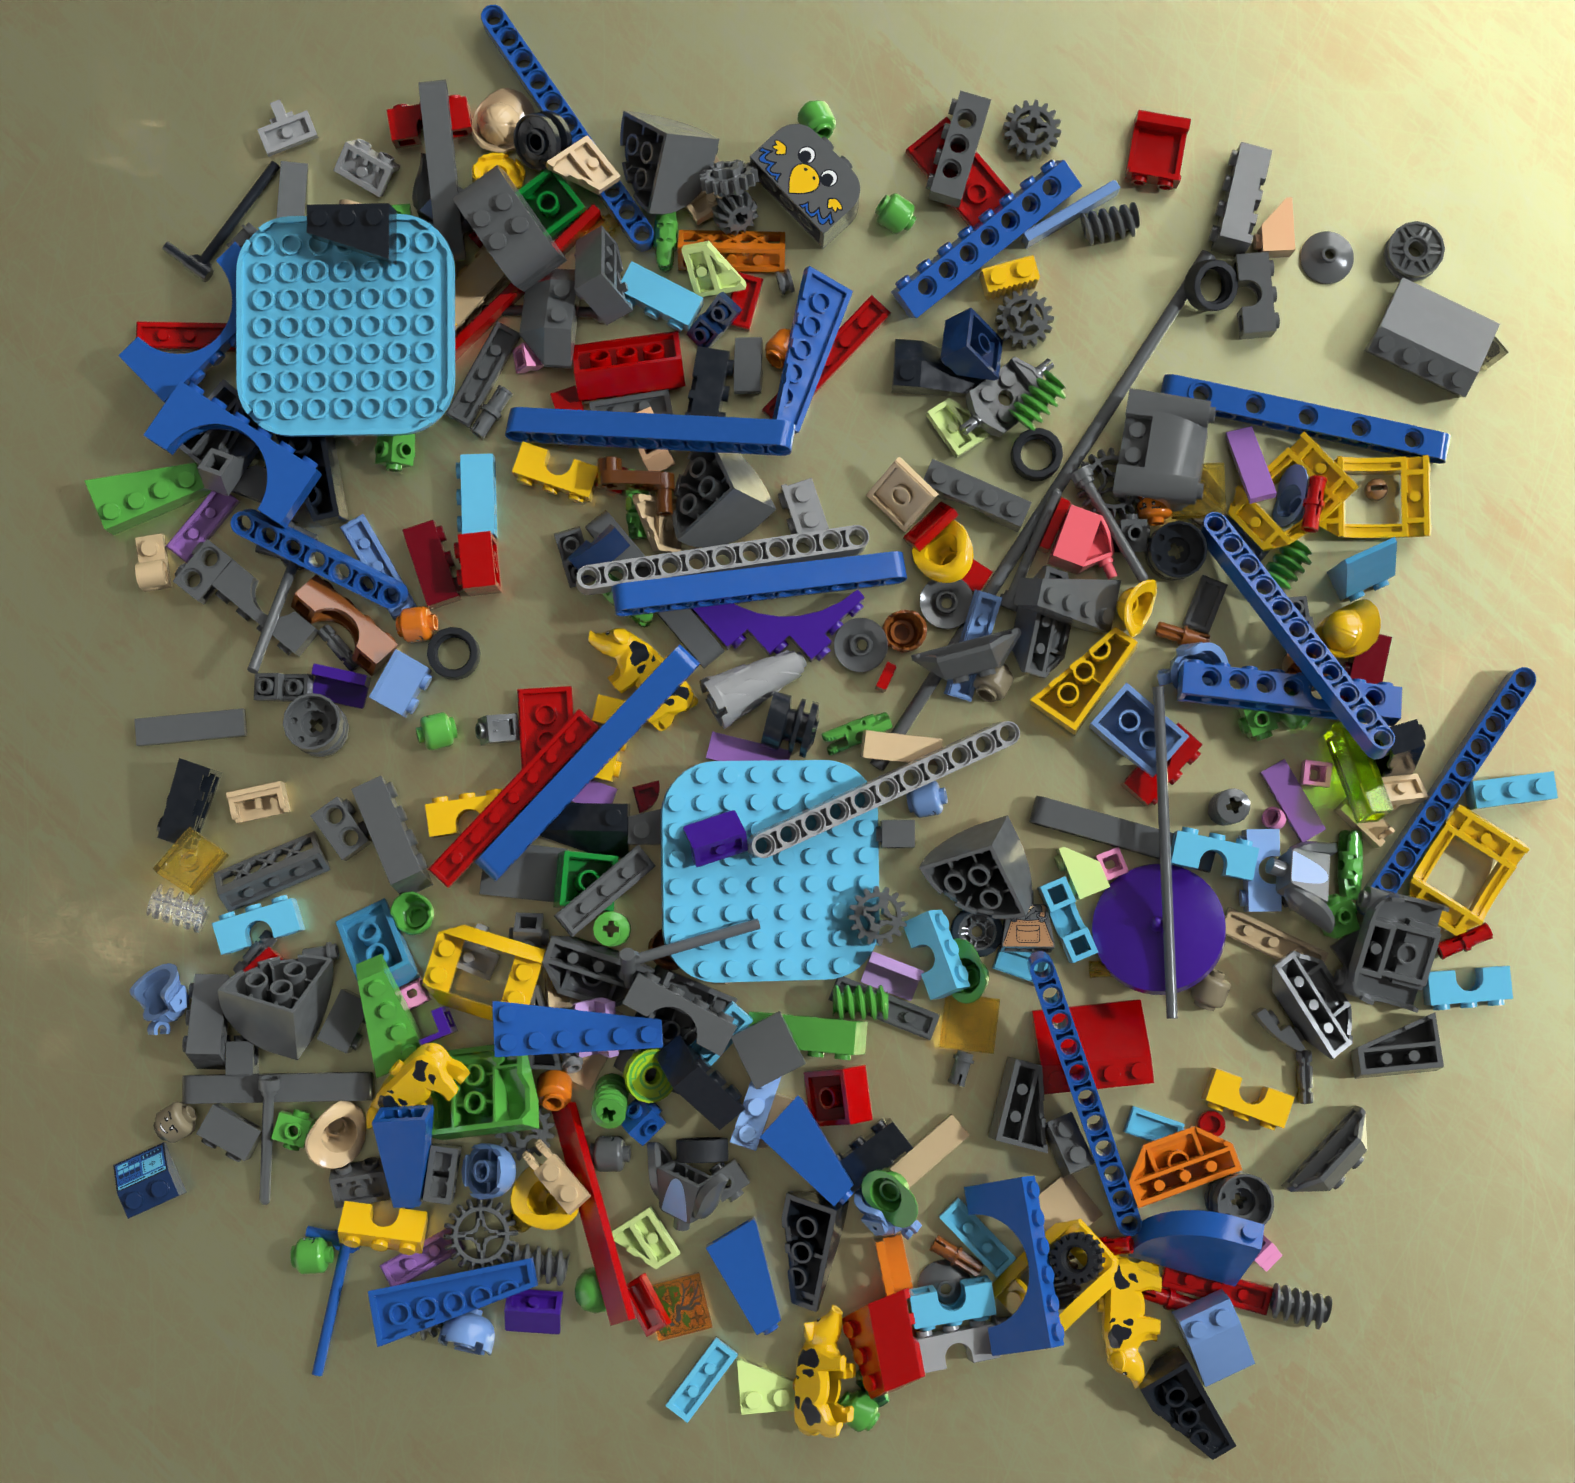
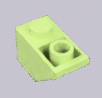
M1066 847L1056 849L1055 862L1060 872L1065 871L1069 886L1076 900L1110 887L1099 861Z

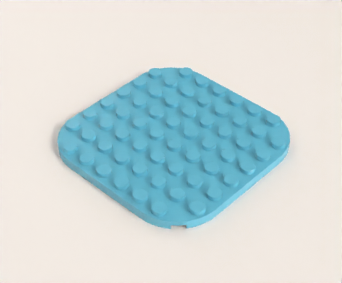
M397 214V265H393L374 257L365 256L361 253L314 239L307 233V216L280 217L258 227L259 230L243 244L236 267V383L238 396L245 412L263 429L286 437L410 435L421 432L436 423L449 407L455 389V263L452 251L442 234L421 218Z
M832 760L711 761L694 765L676 778L669 786L661 807L662 936L664 944L667 945L753 919H758L760 923L759 930L670 955L672 960L685 973L699 980L713 983L828 980L846 976L865 963L874 950L876 939H873L870 945L866 944V936L858 939L857 935L860 931L858 929H850L855 924V921L849 920L847 916L854 915V910H851L849 905H857L858 902L854 898L855 895L864 897L863 889L867 888L870 893H873V887H879V842H876L878 807L770 857H753L746 851L697 868L692 860L691 846L683 829L686 825L735 810L746 831L748 840L756 832L866 783L865 778L852 767ZM860 792L856 794L854 799L857 807L861 808L865 803V797ZM834 804L830 808V815L832 818L837 819L840 816L841 810L837 804ZM809 815L805 820V825L809 830L814 829L816 826V819L812 815ZM785 826L782 828L780 836L783 841L787 842L790 840L792 832L789 827ZM759 838L755 844V848L759 853H763L767 848V842L763 838ZM878 897L867 900L863 905L867 907L874 905ZM879 909L872 912L866 911V913L871 914L875 918L874 922L877 924V921L880 920ZM860 915L861 924L867 930V920L864 916Z

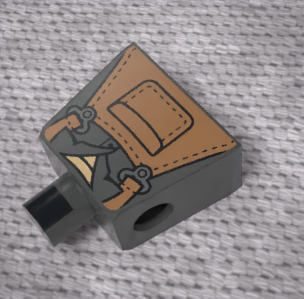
M1032 890V902L1027 915L1003 919V934L1001 944L999 945V952L1034 953L1042 951L1051 953L1055 948L1047 905L1034 904V891Z

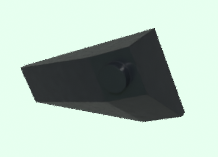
M895 339L892 393L966 398V394L971 389H974L986 379L956 375L949 367L943 364L940 359L942 349L920 340Z
M569 803L539 836L587 853L619 856V858H622L630 852V845L628 844L630 804Z
M789 1191L786 1193L781 1219L782 1228H785L786 1243L784 1245L785 1253H788L789 1259L788 1279L792 1304L814 1312L819 1310L844 1228L849 1200L843 1206L839 1202L833 1206L819 1192Z
M1177 1346L1155 1359L1139 1386L1152 1411L1165 1419L1176 1431L1181 1432L1192 1444L1212 1460L1236 1447L1234 1440L1180 1347Z

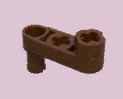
M606 456L597 459L599 488L608 490L656 492V515L663 517L673 515L672 492L675 491L674 473L622 470V459Z

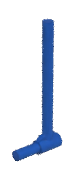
M308 1226L305 1237H323L326 1241L332 1242L335 1249L339 1251L312 1370V1375L323 1376L350 1253L360 1250L361 1246L351 1248L343 1243H339L338 1230L336 1229L331 1231Z

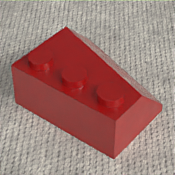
M909 1288L871 1302L842 1318L844 1334L850 1342L853 1358L859 1366L864 1387L871 1399L896 1391L925 1377L920 1344L913 1338L912 1324H915L914 1313L908 1312L906 1299L911 1298Z

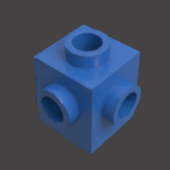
M635 1098L627 1106L625 1120L621 1126L631 1137L644 1146L666 1122L660 1116L663 1110L655 1102L645 1103Z

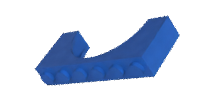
M236 242L216 260L228 278L232 292V308L224 330L211 344L191 353L173 354L157 350L137 337L118 355L164 403L180 381L186 385H189L190 382L196 385L199 384L206 377L205 372L212 365L214 367L219 365L224 360L225 353L231 347H236V267L242 248Z
M180 381L144 433V436L171 455L187 440L206 431L231 430L249 437L259 447L267 467L266 491L257 510L286 529L322 476L316 469L318 464L305 455L300 459L293 454L295 449L283 441L277 444L271 440L273 435L262 427L252 428L248 425L250 420L236 411L232 415L225 410L227 405L216 397L209 400L203 396L205 391L196 384L190 382L189 385H186Z
M1035 1176L1018 1177L964 1187L968 1214L990 1216L1007 1225L1020 1240L1029 1265V1283L1022 1304L1009 1319L999 1325L988 1327L992 1356L1063 1346L1064 1328L1059 1318V1300L1055 1295L1054 1271L1050 1266L1048 1254L1050 1247L1045 1237L1043 1226L1045 1218L1040 1208V1189Z

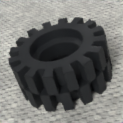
M1074 1232L1064 1235L1060 1240L1056 1241L1054 1244L1056 1247L1051 1250V1254L1054 1256L1050 1261L1051 1264H1055L1056 1268H1053L1054 1273L1058 1272L1060 1274L1058 1278L1067 1280L1066 1283L1068 1284L1075 1283L1076 1285H1081L1099 1276L1098 1273L1102 1272L1104 1268L1102 1263L1105 1262V1257H1102L1104 1249L1098 1246L1100 1244L1099 1240H1094L1091 1234ZM1074 1247L1083 1249L1087 1254V1264L1082 1269H1076L1069 1263L1068 1254Z

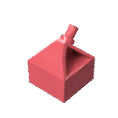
M1071 504L1060 526L1047 564L1076 575L1098 564L1099 568L1103 567L1108 580L1118 576L1113 565V540L1103 516Z

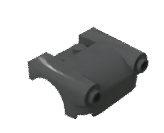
M1130 388L1119 462L1113 486L1114 497L1140 496L1162 502L1172 511H1183V508L1186 506L1196 505L1197 500H1202L1204 484L1201 483L1208 439L1207 428L1209 423H1214L1216 407H1211V401Z
M1368 886L1365 890L1360 891L1357 899V905L1365 915L1350 964L1336 970L1333 983L1336 985L1337 991L1358 997L1367 1004L1373 1005L1374 1001L1384 1002L1418 1013L1419 1009L1413 1005L1418 990L1423 989V986L1426 987L1442 935L1440 934L1441 927L1438 926L1442 910L1449 912L1450 908L1441 903Z

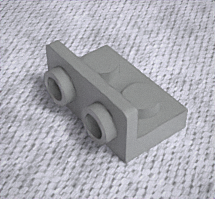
M357 139L345 142L333 171L378 197L383 196L393 172L399 171L400 165L394 162L395 159L391 155L384 152L378 153L371 149L372 145L365 140Z
M812 478L788 486L787 484L781 485L782 493L778 494L782 509H788L790 518L786 519L791 534L829 529Z

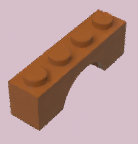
M316 574L294 593L290 607L310 624L319 621H331L340 624L349 631L355 645L352 660L369 675L373 676L390 660L398 646L394 638L377 627L368 615L362 614L355 608L351 600L341 596L334 590L330 582L323 580Z

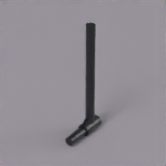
M274 161L270 162L201 256L198 254L187 255L169 241L164 244L162 250L182 263L183 267L192 274L207 282L214 272L210 261L278 172L280 166Z

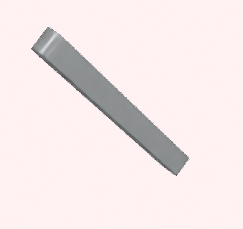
M852 525L583 566L578 570L576 587L584 595H595L612 592L614 585L626 582L853 556L864 551L869 541V533L861 525ZM849 536H859L862 540V544H852L850 542ZM823 540H833L836 548H826L823 545ZM804 543L809 547L810 551L801 553L797 550L796 545ZM778 547L782 550L783 556L774 557L769 549ZM752 551L757 559L748 561L743 557V553ZM725 555L729 558L730 563L721 565L717 562L716 557ZM698 559L704 566L701 569H694L690 566L689 561ZM666 563H672L676 566L677 570L674 573H667L663 570L662 566ZM639 567H645L649 570L650 575L640 577L636 574L635 570ZM612 571H618L622 574L623 579L612 581L608 574ZM585 575H591L595 578L596 582L588 586L582 583L581 578Z
M1011 721L994 723L754 833L747 840L748 852L753 857L767 858L1015 744L1020 738V729L1017 724ZM1002 727H1006L1009 731V737L1006 741L1000 737ZM980 737L985 741V748L982 752L976 747V741ZM956 748L962 755L958 763L952 759V752ZM931 759L935 760L938 766L934 774L928 770V763ZM907 770L914 777L910 785H907L903 779L904 773ZM883 781L889 785V793L885 797L879 792V786ZM859 792L865 797V803L861 808L857 807L854 801L856 794ZM834 804H837L841 810L840 816L837 819L832 818L830 815V808ZM809 815L814 816L816 819V826L812 830L807 829L805 825V820ZM785 826L789 827L792 832L791 838L787 842L783 841L780 836V832ZM759 838H763L767 842V848L763 853H759L755 848L756 841Z

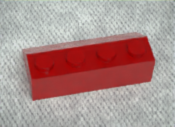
M678 331L574 345L573 365L579 401H594L610 396L622 397L626 394L648 393L662 389L674 390L678 387L686 386Z

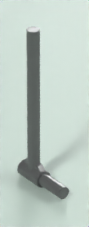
M256 545V553L281 559L286 570L247 668L253 674H257L295 574L297 570L305 569L259 545Z
M753 919L639 953L631 948H623L619 955L621 972L624 975V985L627 988H631L635 981L636 968L641 963L759 930V920Z

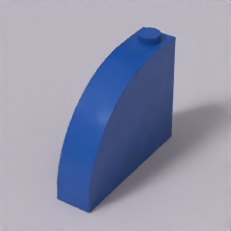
M1179 1210L1164 1212L1142 1221L1140 1232L1131 1236L1134 1242V1253L1128 1254V1256L1235 1287L1262 1250L1265 1225L1211 1211Z

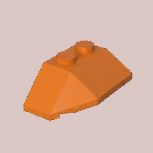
M1192 1126L1143 1144L1128 1182L1137 1208H1141L1241 1171L1242 1167L1232 1143L1196 1126Z

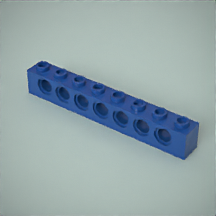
M1054 159L1046 162L1040 168L1041 173L1036 177L1030 176L1020 183L1021 189L1014 194L1012 192L1006 194L999 200L1001 205L994 210L991 208L986 210L978 217L980 221L973 227L968 225L957 234L959 236L957 240L952 244L949 241L937 250L938 255L931 260L929 258L925 259L916 266L918 271L910 277L905 275L895 283L897 287L891 293L909 318H918L1082 187L1065 160L1054 161ZM1046 180L1051 185V191L1048 195L1043 191V184ZM1025 197L1030 200L1028 211H1025L1022 207V201ZM1005 213L1010 218V223L1006 228L1001 223V218ZM983 230H987L989 233V241L986 244L982 243L980 238ZM963 246L967 247L969 251V256L965 261L960 257V250ZM942 263L948 266V273L945 277H942L939 273V267ZM922 279L928 285L926 292L923 294L918 290V284Z
M1198 659L1184 661L1179 669L1177 701L1339 720L1323 698L1317 699L1312 695L1311 690H1317L1303 672L1287 674L1281 669L1262 671L1258 670L1255 666L1237 668L1222 662L1212 665L1204 664L1203 661ZM1330 675L1324 676L1328 680H1333ZM1202 678L1211 679L1214 686L1205 685ZM1352 679L1365 697L1374 699L1376 706L1373 707L1388 726H1394L1401 719L1402 687L1393 686V683L1390 682L1372 684L1366 683L1364 679ZM1229 681H1236L1241 689L1232 688ZM1257 684H1263L1268 692L1263 693L1259 691ZM1284 687L1291 688L1295 696L1288 695L1284 691ZM1357 717L1360 723H1367L1363 718Z

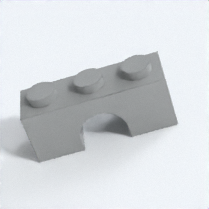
M971 1319L969 1320V1325L965 1326L943 1325V1330L916 1331V1336H913V1338L920 1344L925 1373L947 1369L946 1352L950 1346L956 1343L964 1345L967 1359L973 1363L1000 1358V1355L992 1356L988 1327H993L995 1324L986 1320L974 1321Z

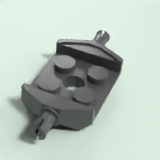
M1014 356L1007 364L1000 368L999 379L995 381L986 379L966 394V405L971 417L959 426L960 431L965 429L963 434L968 435L976 427H981L990 435L1002 436L1019 422L1008 409L1016 412L1013 406L1015 401L1024 404L1021 395L1024 393L1031 396L1028 390L1030 385L1039 388L1036 379H1043L1044 370L1050 371L1054 368L1053 362L1049 364L1051 360L1047 358L1039 366L1033 367ZM998 395H1007L1010 399V405H1002L998 400Z

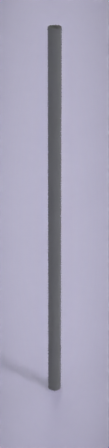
M1156 686L1153 687L1166 1016L1167 1019H1177L1164 687Z

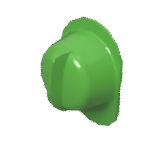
M960 938L953 939L958 945V954L962 965L968 972L970 987L954 993L952 996L958 1002L965 1004L973 1003L982 996L988 986L989 971L986 965L981 962L978 952L971 943Z
M875 1170L869 1172L863 1178L861 1187L866 1202L872 1208L880 1210L888 1222L896 1227L905 1228L911 1226L916 1221L918 1205L914 1195L909 1190L906 1179L901 1174L893 1171Z

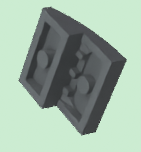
M780 1011L739 1031L731 1037L756 1089L806 1064L793 1039V1034Z

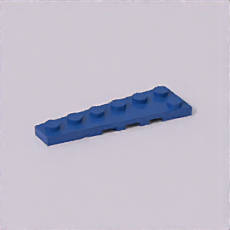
M811 266L806 267L803 271L772 418L793 423L795 425L794 434L799 433L853 293L852 290Z
M492 1001L494 1057L663 1048L661 1019Z
M533 1257L368 1291L377 1347L538 1286Z

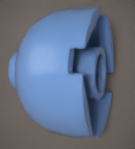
M481 1143L474 1145L470 1155H465L461 1172L464 1186H469L472 1192L469 1194L480 1200L502 1196L512 1187L515 1181L516 1163L513 1156L504 1147L496 1144Z
M476 1309L445 1321L440 1330L438 1343L447 1346L449 1341L454 1343V1349L477 1355H484L486 1352L488 1355H491L495 1340L494 1327L490 1320L482 1316L483 1311Z

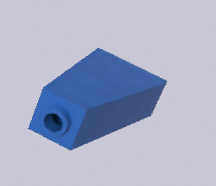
M797 1095L760 1138L833 1206L838 1202L843 1206L853 1195L850 1188L854 1184L806 1103Z
M433 1105L379 1108L372 1121L393 1208L404 1207L412 1209L420 1207L423 1201L432 1140Z
M753 1216L707 1244L706 1249L756 1335L762 1332L764 1335H767L779 1327L777 1323L781 1321V1316L757 1221Z

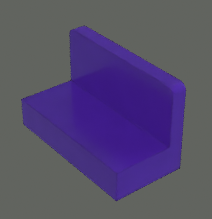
M313 664L311 674L315 676L313 683L314 694H321L337 704L359 709L365 707L371 677L365 674Z
M735 810L683 827L691 846L692 860L696 868L748 851L747 834Z
M443 1006L431 1011L439 1032L418 1040L420 1046L458 1031L449 1007Z
M528 1289L507 1297L504 1310L505 1330L560 1334L563 1292Z

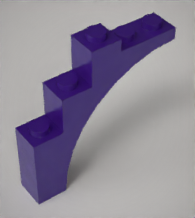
M857 589L837 604L824 610L801 616L760 614L737 606L734 603L691 608V610L727 650L732 646L737 649L747 640L745 635L749 633L769 656L774 652L777 655L785 650L789 645L787 640L790 639L808 660L812 662L814 659L821 661L831 651L828 647L832 641L826 634L834 635L843 626L841 621L848 615L854 617L864 608L861 603L865 597Z

